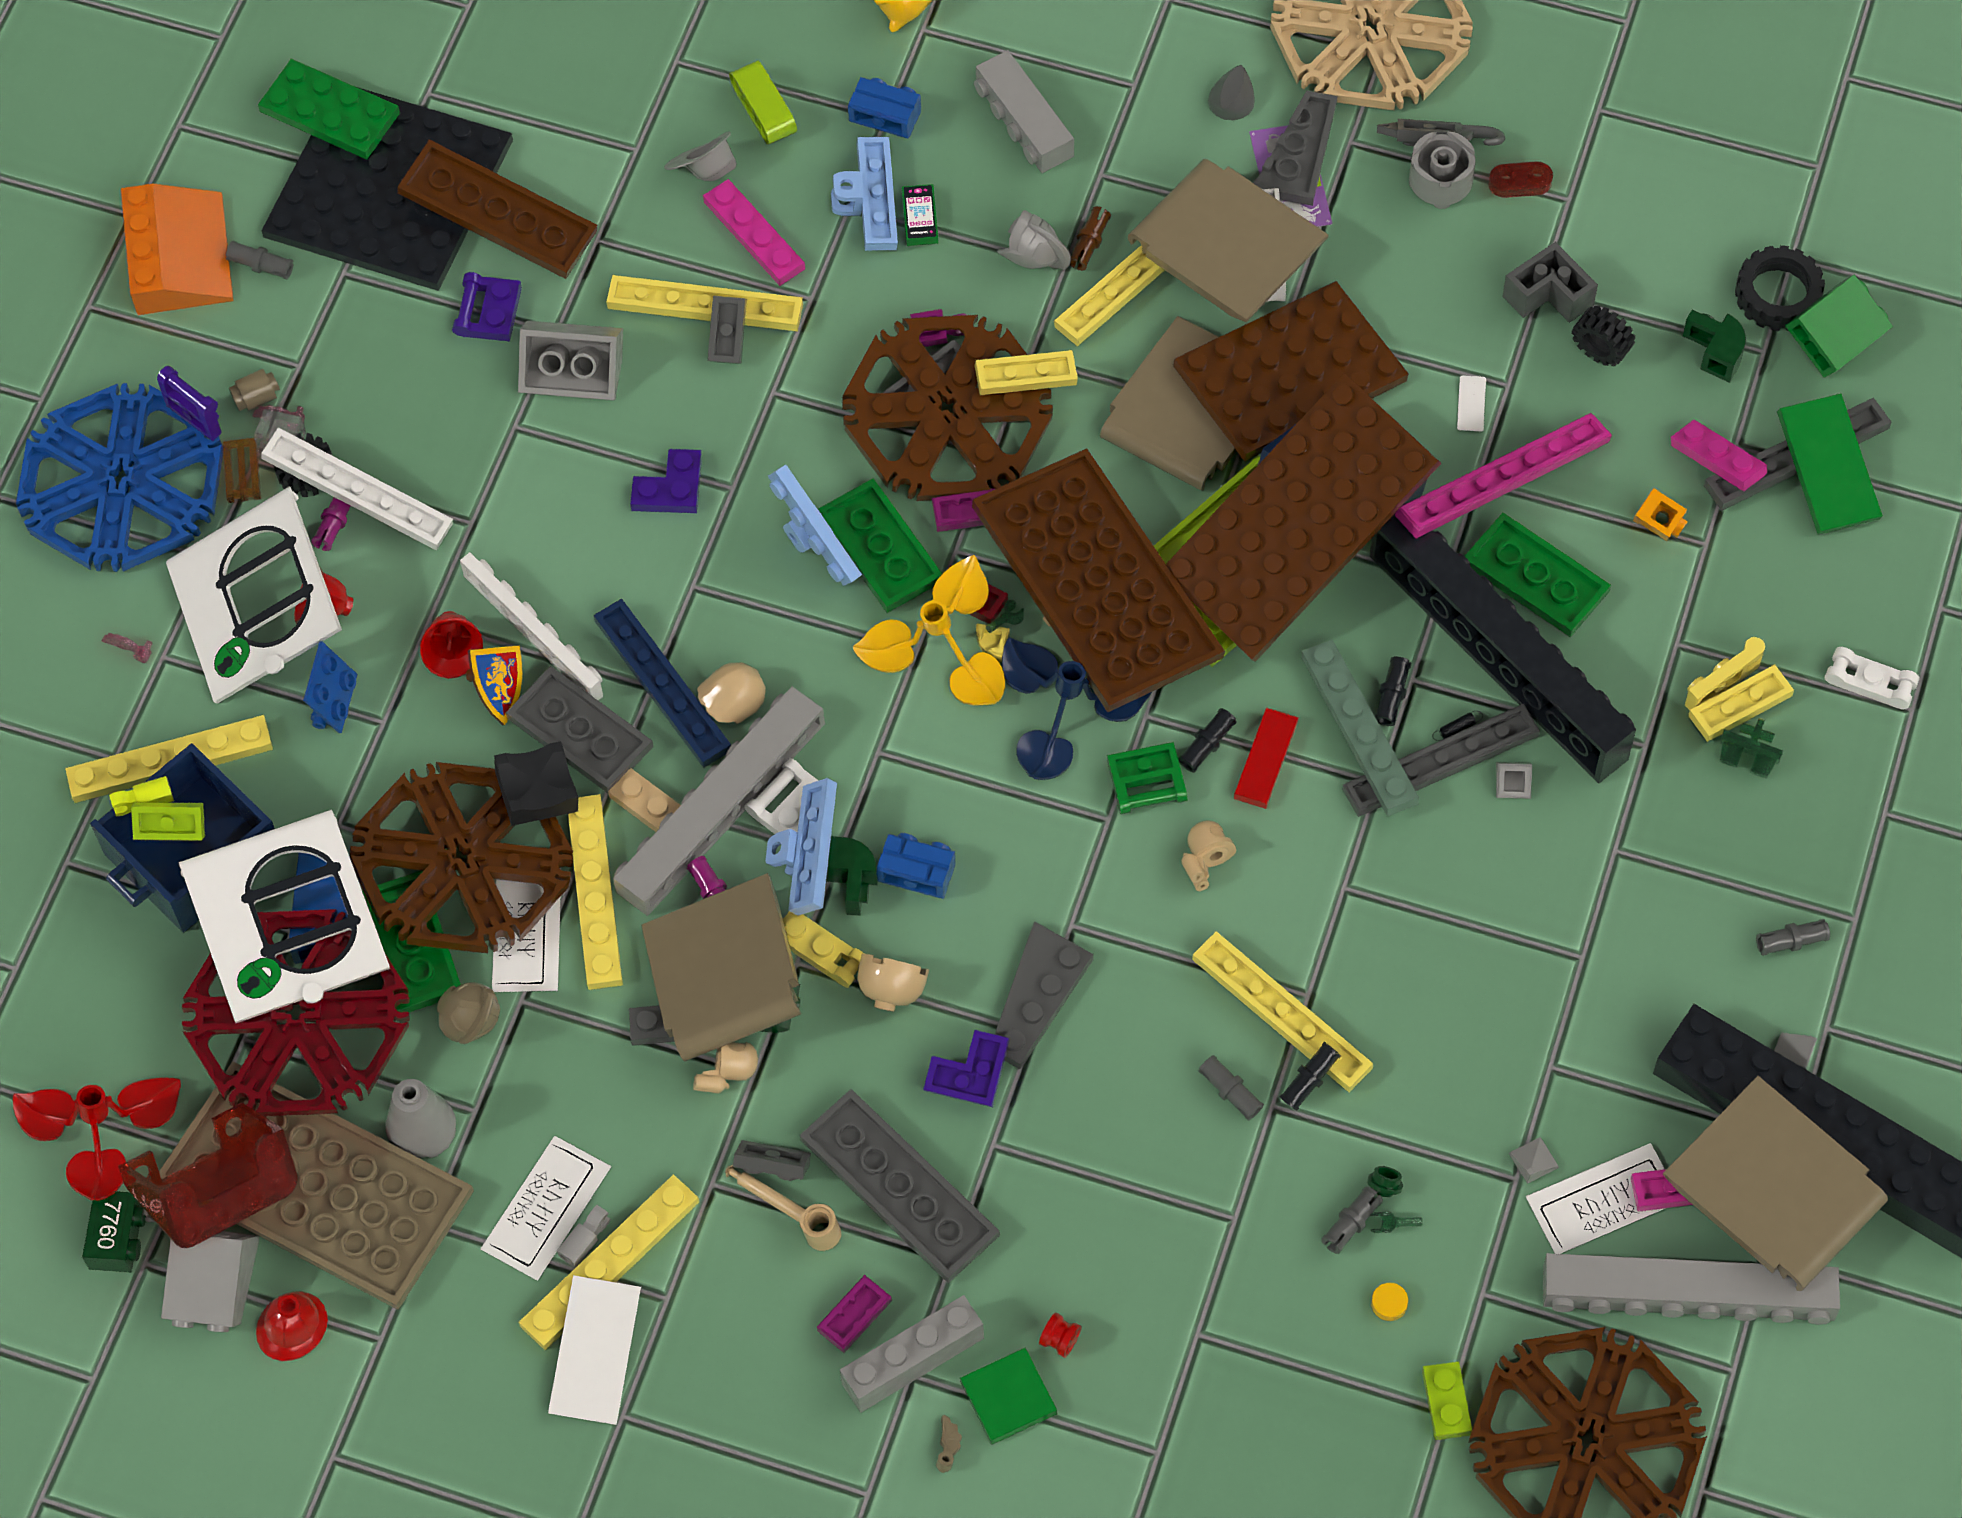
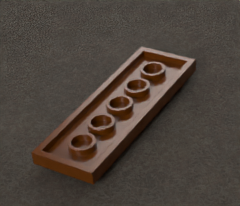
M430 139L398 185V194L564 279H567L597 232V224Z

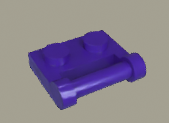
M474 272L465 273L462 282L465 288L458 318L453 323V333L462 337L510 342L522 289L521 281L482 277ZM477 291L485 292L479 323H472L470 320Z
M171 366L162 368L157 376V381L166 406L211 441H214L222 433L218 422L219 415L216 412L218 402L210 396H203L178 376V372Z

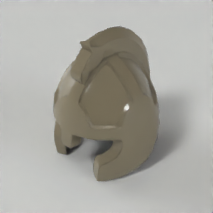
M467 982L457 988L451 986L447 989L437 1005L439 1027L444 1035L452 1041L467 1044L488 1034L496 1025L500 1014V1005L493 990L476 982Z

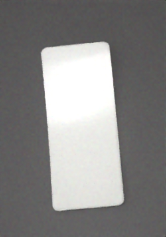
M1460 376L1458 430L1479 432L1484 430L1485 377Z

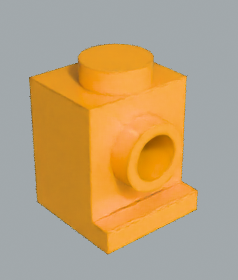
M1653 488L1636 513L1633 521L1667 541L1671 535L1677 538L1688 521L1683 517L1687 509ZM1660 513L1665 514L1668 517V522L1666 524L1658 523L1656 515Z

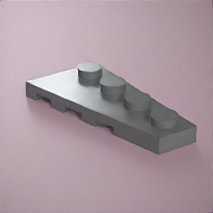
M1313 91L1305 92L1289 120L1288 127L1280 135L1274 151L1262 166L1260 175L1257 179L1255 178L1253 182L1261 189L1279 188L1280 200L1313 206L1338 96Z
M1035 921L995 1035L1010 1039L1005 1061L1018 1069L1022 1068L1092 963L1094 954Z

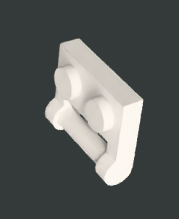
M789 758L782 765L783 770L756 799L751 798L744 805L745 810L750 816L774 834L787 829L798 832L803 786L819 781L792 758ZM792 779L799 783L772 813L765 810Z

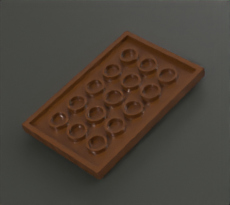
M1337 281L1175 358L1173 367L1244 461L1261 454L1264 447L1297 424L1343 373L1351 378L1371 398L1407 382L1409 375Z

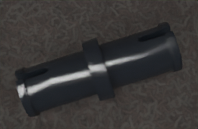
M1394 656L1390 659L1386 680L1379 689L1381 698L1377 713L1375 714V718L1380 725L1394 726L1396 723L1400 701L1405 699L1407 690L1404 687L1412 664L1406 658Z
M1220 708L1208 725L1196 732V739L1178 758L1179 763L1188 771L1195 773L1211 752L1218 750L1220 747L1219 742L1232 726L1237 723L1236 718L1229 711Z
M1323 1042L1309 1062L1297 1069L1299 1074L1279 1097L1297 1111L1316 1086L1319 1088L1323 1084L1321 1079L1341 1055L1326 1042Z

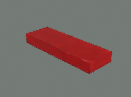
M1269 708L1265 709L1234 793L1235 800L1267 809L1299 717Z

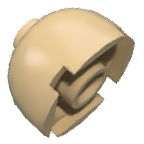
M862 953L857 979L863 994L875 1000V1008L894 1012L895 1006H907L915 1002L922 994L929 969H923L920 966L888 958H882L881 960L873 958L874 955Z

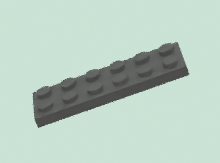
M852 1089L800 1134V1141L948 1284L1000 1236V1231Z

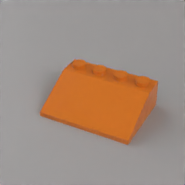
M153 183L121 188L130 295L137 315L234 301L230 261L226 260L228 242L222 192Z

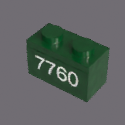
M116 1191L108 1198L92 1201L82 1255L89 1270L132 1273L133 1262L139 1260L141 1252V1242L138 1239L139 1228L144 1227L146 1223V1216L144 1215L145 1206H143L137 1193Z

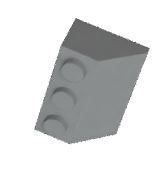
M526 321L520 328L518 393L615 400L622 364L623 328Z

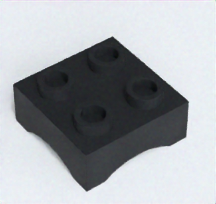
M561 741L550 743L540 749L526 753L494 755L495 773L511 826L578 812V794L568 769Z

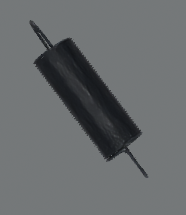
M1469 712L1440 727L1439 733L1445 739L1473 726L1477 722L1472 712Z

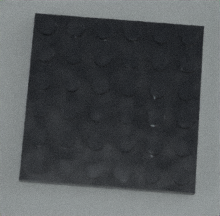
M362 89L398 105L400 114L368 159H364L311 135L261 230L263 238L439 291L469 230L398 194V185L429 139L497 173L513 142L512 133Z

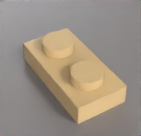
M632 768L608 791L609 798L655 832L659 830L660 823L669 813L674 814L681 806Z

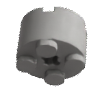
M1449 131L1447 134L1431 132L1420 138L1413 148L1409 174V185L1420 199L1433 204L1438 209H1446L1451 204L1465 198L1472 188L1476 160L1472 144L1462 135Z

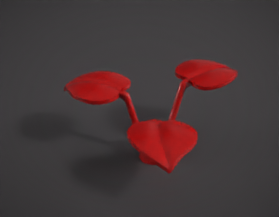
M152 1078L131 1083L119 1093L117 1097L118 1105L112 1101L111 1096H105L104 1090L97 1085H87L81 1088L75 1100L67 1092L58 1089H44L31 1093H14L13 1109L21 1129L29 1137L38 1141L58 1139L62 1135L65 1126H72L78 1114H80L84 1122L91 1125L94 1152L81 1151L74 1155L67 1164L66 1177L74 1191L91 1201H99L113 1195L121 1187L127 1174V1163L121 1151L118 1149L101 1151L98 1124L102 1123L108 1116V1107L122 1118L130 1115L132 1124L138 1128L153 1129L160 1127L172 1118L176 1110L181 1082L177 1078Z

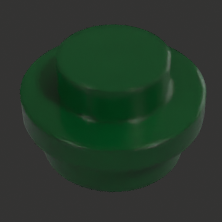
M1378 1166L1368 1176V1185L1377 1192V1195L1382 1197L1397 1195L1402 1192L1403 1188L1402 1175L1393 1168Z

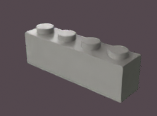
M1009 50L976 66L974 86L980 97L987 98L994 116L998 120L1002 119L1004 121L1009 136L1014 142L1018 141L1023 147L1024 155L1031 165L1035 164L1040 172L1044 173L1074 157L1073 136Z
M963 1295L841 1368L842 1385L860 1413L984 1339L983 1323Z

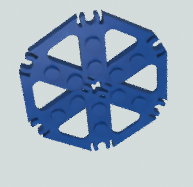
M123 383L120 389L118 384H115L47 414L48 418L41 419V423L47 431L39 434L32 430L30 434L34 442L29 438L26 440L16 505L21 517L33 514L31 518L24 521L30 535L91 570L92 561L96 571H101L102 563L106 560H111L113 571L118 572L120 569L119 560H122V570L126 571L194 541L193 535L199 536L201 534L199 527L194 522L203 520L206 523H210L211 519L208 512L213 516L215 514L224 453L219 436L214 441L206 439L207 437L168 408L162 392L149 385L148 394L144 384H139L138 392L131 395L129 394L127 383ZM103 409L112 410L107 448L72 428L73 423ZM154 411H162L187 426L185 430L143 447L147 419L149 414ZM45 458H54L81 474L40 493L35 492L39 464ZM200 462L207 466L204 491L198 499H193L160 480V478L194 463ZM123 467L126 476L122 477L118 487L115 477L119 475ZM134 505L171 527L170 535L141 549H131L128 546ZM97 506L92 543L89 547H78L55 533V527L59 522Z

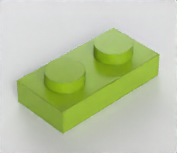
M134 802L131 806L133 840H203L205 837L203 803Z
M1459 1361L1423 1366L1422 1374L1435 1440L1470 1436L1472 1426Z

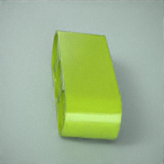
M759 60L729 73L734 91L766 144H771L797 132V126L792 113Z

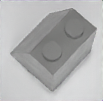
M192 1227L172 1231L161 1318L172 1320V1326L193 1328L194 1323L207 1324V1330L214 1332H229V1327L241 1324L259 1244V1236L219 1230L208 1231Z

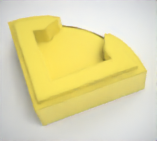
M977 623L976 637L979 647L983 652L995 657L998 662H1002L1003 650L1010 635V628Z

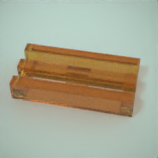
M256 437L223 441L226 498L228 503H235V499L239 498L241 502L248 501V497H254V500L261 499ZM248 446L250 450L252 488H247L245 447ZM232 448H237L240 485L238 490H234Z

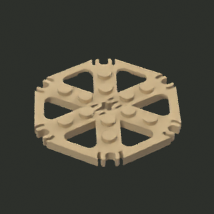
M1274 0L1273 11L1282 13L1271 14L1270 28L1296 83L1298 84L1302 79V89H1305L1309 84H1316L1314 92L1338 96L1337 103L1394 110L1395 105L1399 109L1403 108V97L1407 96L1413 100L1414 104H1418L1419 94L1424 101L1468 55L1471 40L1462 39L1461 37L1472 36L1473 22L1462 0H1444L1452 16L1451 19L1408 14L1407 12L1419 0H1340L1342 5L1312 0ZM1367 18L1373 25H1377L1376 33L1370 26H1366ZM1297 32L1336 37L1309 64H1305L1300 60L1290 39ZM1401 46L1440 51L1444 54L1445 60L1426 79L1419 80L1416 78ZM1367 55L1383 90L1378 94L1343 90L1339 85L1340 81Z

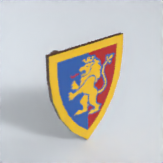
M520 645L468 650L470 669L466 672V678L469 682L474 683L480 700L489 713L504 726L508 722L506 712L517 702L521 692L522 659Z

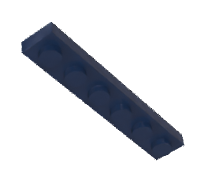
M621 598L593 615L595 623L702 767L705 768L726 755L731 747L730 742Z

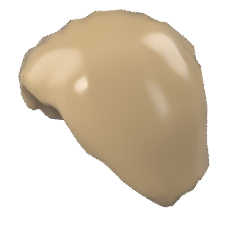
M740 662L728 663L717 669L699 685L697 691L700 703L706 707L707 713L713 716L715 720L739 724L756 713L764 702L766 687L757 669Z

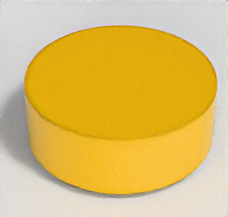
M1384 1283L1378 1286L1373 1292L1371 1301L1373 1312L1385 1321L1400 1319L1405 1314L1408 1306V1295L1404 1288L1396 1283Z

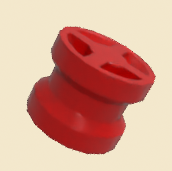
M1055 1312L1040 1336L1039 1345L1045 1348L1051 1346L1057 1350L1058 1355L1066 1358L1073 1349L1082 1326L1077 1323L1069 1324L1064 1321L1062 1315Z

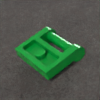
M1174 742L1107 755V763L1120 815L1131 813V809L1158 803L1176 800L1177 803L1188 801ZM1171 780L1173 787L1129 796L1126 790Z

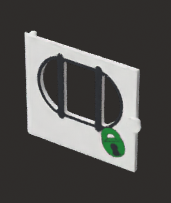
M290 486L166 561L213 701L217 704L263 676L278 673L284 668L285 663L319 644V641H324L342 630L296 503L299 499L298 495L291 490ZM264 532H274L284 536V541L227 574L231 558L246 540ZM291 551L303 587L241 624L230 587ZM306 600L300 620L284 637L268 643H259L248 638L249 633Z
M332 809L179 862L181 875L184 877L235 1023L301 1000L311 1004L317 1003L323 998L324 992L390 969L340 833L337 818L334 816ZM294 852L307 853L327 863L320 868L257 890H251L252 883L259 870L270 860L280 855ZM331 876L334 877L348 917L275 944H268L254 906L255 903ZM348 930L352 931L350 940L342 953L333 961L323 966L299 969L285 965L276 959L277 955Z

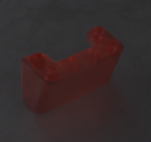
M240 1103L212 1118L221 1147L219 1150L161 1179L153 1152L150 1150L118 1166L127 1190L180 1248H190L286 1198L296 1187L298 1181L297 1172L283 1128L244 1103ZM238 1117L241 1120L240 1129L234 1135H227L225 1131L226 1124L232 1118ZM142 1165L147 1166L149 1172L147 1178L135 1171V1169Z

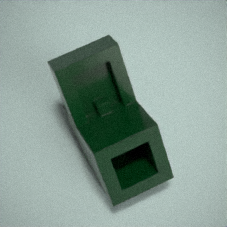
M1692 309L1686 319L1683 337L1707 347L1704 352L1701 370L1730 383L1740 366L1746 344V335L1742 325L1728 313L1721 323L1708 314H1701Z
M831 836L826 882L847 883L845 896L847 915L861 916L862 903L868 904L869 885H878L876 862L872 852L862 842L847 837Z

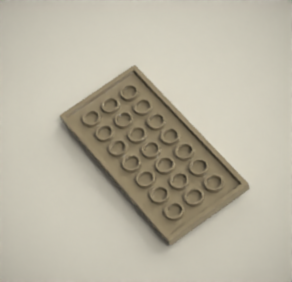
M233 1061L225 1073L230 1076L237 1075L242 1066ZM275 1084L272 1089V1096L279 1101L307 1100L278 1084ZM215 1087L155 1178L158 1183L203 1207L217 1208L219 1211L218 1215L399 1310L474 1192L472 1185L335 1114L255 1117L254 1112L260 1103H257L256 1109L249 1115L245 1112V1106L249 1101L248 1098H239L233 1107L228 1101L230 1093L227 1095L226 1101H224Z

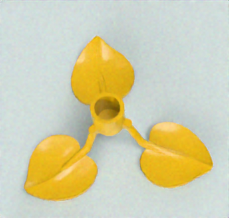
M975 555L957 562L938 578L932 591L933 600L926 602L920 610L922 620L917 622L918 627L912 639L911 631L905 623L890 619L876 624L853 646L855 654L869 667L886 673L899 672L913 663L915 655L911 646L918 643L923 629H925L933 636L944 635L959 662L963 665L956 668L950 676V689L956 699L968 705H992L1001 700L1005 691V676L1002 666L997 659L985 652H978L967 662L949 630L951 626L949 614H952L954 610L960 614H971L981 609L988 599V582Z

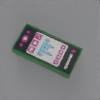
M934 185L902 186L907 246L939 244Z

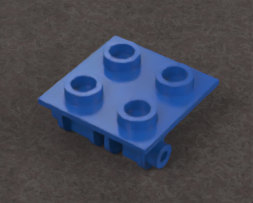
M319 641L303 701L313 709L311 720L315 728L325 729L326 725H330L338 733H342L358 674L323 641Z

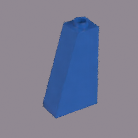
M299 852L296 876L325 866L327 863L314 855ZM331 876L294 889L292 911L336 909L338 914L344 912L346 917H348L334 877ZM314 928L290 929L289 938L314 930ZM316 942L291 950L290 953L294 963L305 962Z

